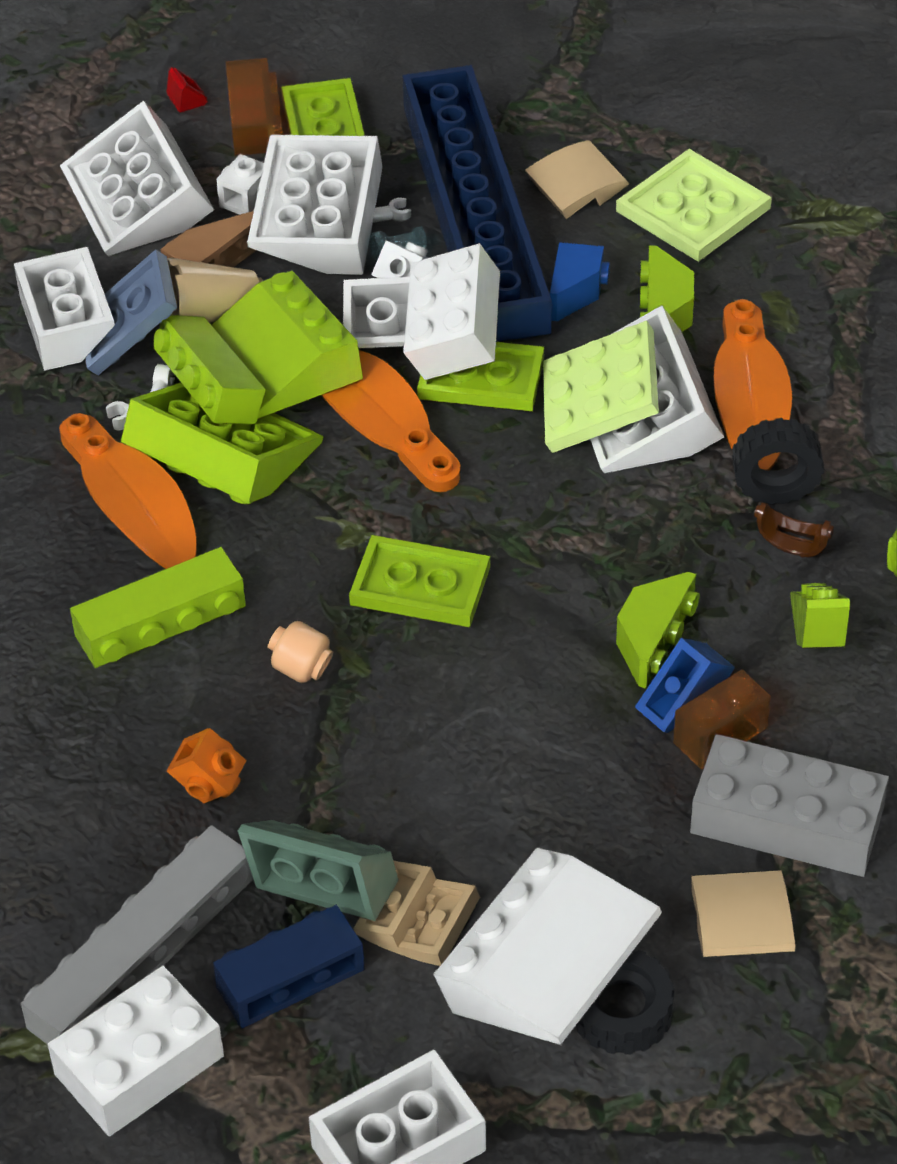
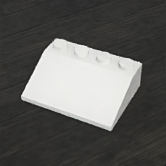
M145 101L138 104L60 165L96 237L108 256L183 233L214 210L169 128Z
M270 135L247 241L248 247L325 274L363 275L383 168L378 137Z
M662 305L616 331H621L626 327L634 326L646 320L653 328L659 413L590 439L600 468L604 473L689 457L724 438L683 333Z
M536 848L433 975L453 1014L561 1045L662 912L658 905L577 858Z

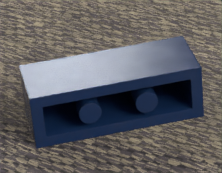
M337 904L323 911H315L306 916L304 920L283 930L272 931L263 939L249 946L231 950L221 959L213 962L216 987L241 1029L365 970L363 944Z

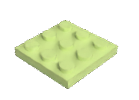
M688 149L617 199L616 212L699 262L771 209L772 197L693 150Z
M647 320L543 361L545 444L552 453L659 413L654 330Z

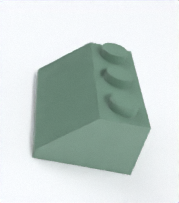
M274 820L242 824L238 829L255 886L261 890L326 908L337 904L341 912L376 921L399 881L391 851H387L377 845L368 846L346 840L336 834L327 835L308 830L298 824L289 825Z

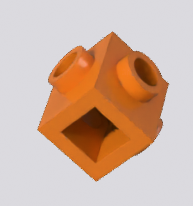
M207 728L184 738L166 771L185 787L189 795L204 804L221 796L226 798L236 790L241 781L239 774L247 760L233 748L229 741L221 738L211 728Z

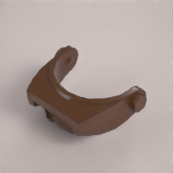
M764 502L760 505L757 504L754 517L757 518L759 532L765 540L784 552L799 555L802 558L813 557L821 553L834 532V526L830 525L831 521L825 520L824 524L800 521L775 511L768 503ZM779 530H783V531H786V532H790V533L797 534V535H800V536H804V537H807V538H811V539H814V540H807V539H802V538H799V537L791 536V535H788V534H786V533L780 532Z

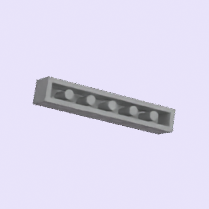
M212 825L200 836L193 837L186 844L180 855L169 865L162 866L155 873L150 883L138 894L131 895L124 902L119 912L107 923L96 927L88 941L75 953L65 956L59 963L57 970L42 984H37L28 991L21 1002L27 1030L48 1044L143 978L164 966L253 880L243 846Z

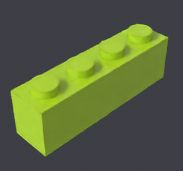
M170 315L167 319L162 320L160 328L156 330L154 335V349L213 423L256 424L266 389L207 319L200 316Z
M219 547L71 607L70 612L75 637L94 668H98L245 607L243 578L222 547Z

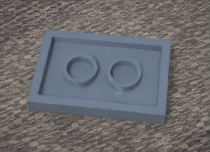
M156 249L105 293L114 319V327L85 358L87 369L96 375H100L110 365L115 364L126 351L142 341L147 333L162 320L167 319L177 308L167 256Z

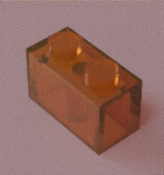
M742 669L675 710L673 743L702 770L705 767L716 734L748 741L767 729L771 696Z

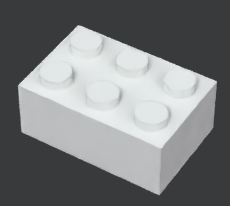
M480 243L411 263L404 354L424 380L495 361L500 271Z
M161 966L47 1044L55 1076L109 1137L224 1057L220 1026L164 966Z
M435 1050L422 1055L309 1116L312 1148L323 1164H463L486 1151V1120Z

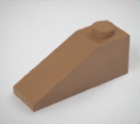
M254 211L188 229L161 248V253L166 255L167 258L235 267L256 251L249 248L247 243Z

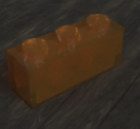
M267 58L226 61L234 154L238 156L240 154L266 153L270 135H283L281 116H274L280 115L276 71L269 72Z

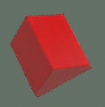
M171 67L168 71L167 95L179 113L205 105L208 102L207 97L197 82L177 68Z

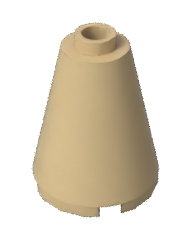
M167 258L177 308L171 315L205 317L209 323L215 322L257 283L263 281L261 277H257L253 270L178 258Z

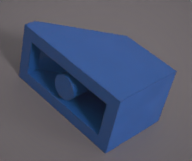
M559 242L550 289L551 321H559L599 299L601 284L608 285L610 262H603L604 246Z
M680 638L635 708L660 730L669 733L710 704L735 667L707 643Z

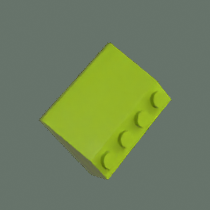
M293 271L278 273L270 279L257 283L212 324V327L266 389L258 419L363 379L357 340Z
M178 383L130 399L121 442L141 451L150 458H155L165 463L166 467L171 471L186 473L198 479V483L202 486L217 488L229 494L230 498L235 502L251 504L254 501L271 495L322 443L323 436L275 413L257 419L256 424L213 423L184 385Z

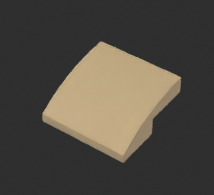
M590 140L559 149L525 170L531 181L566 219L593 199L601 206L629 185L627 180Z
M394 861L399 881L376 921L360 917L353 929L356 935L384 949L414 960L441 966L449 956L480 899L475 885L436 879L432 868L428 866Z
M781 870L692 876V895L697 912V932L703 957L795 951L790 906Z

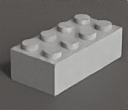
M716 734L693 798L690 833L864 877L884 810L889 776Z

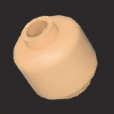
M301 621L292 622L286 629L279 626L268 643V648L273 651L271 665L274 669L300 683H306L312 678L318 680L333 656V651L329 649L330 640L325 634Z

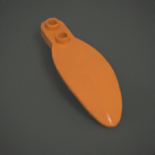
M744 299L731 302L724 308L722 324L725 341L720 346L714 365L715 399L731 449L737 443V438L740 434H744L747 428L752 425L760 424L764 420H775V418L790 420L792 407V388L787 367L776 348L765 337L761 309L751 301ZM781 452L773 453L758 461L759 468L770 471Z
M359 350L363 379L322 394L324 399L348 424L367 439L383 448L397 452L401 462L426 488L435 492H446L455 488L460 481V462L430 430L427 414L414 390L388 363L370 353ZM438 465H443V466H445V467H444V468H437L436 466H438Z
M77 413L65 419L59 427L62 445L81 465L84 483L93 500L105 515L139 549L165 569L196 557V532L192 516L182 491L169 473L146 454L114 440L94 417Z

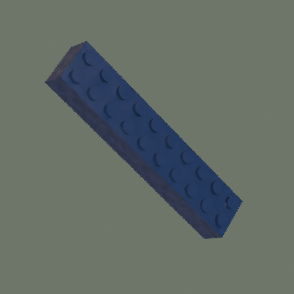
M472 65L403 75L404 111L447 250L451 252L480 243L500 271L496 342L551 334V297Z

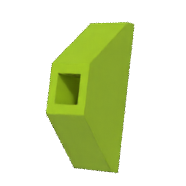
M649 245L648 261H641L640 283H648V286L640 287V309H647V312H640V317L662 305L683 332L693 324L694 271L658 246Z
M685 572L634 587L617 616L616 644L639 687L647 689L654 674L658 673L668 658L670 645L676 646L680 640L684 629L683 621L686 616L692 617L697 609L700 593L695 592L696 574Z
M826 583L801 584V591H792L791 605L797 645L802 648L845 646L850 598L839 594L837 588L826 586Z

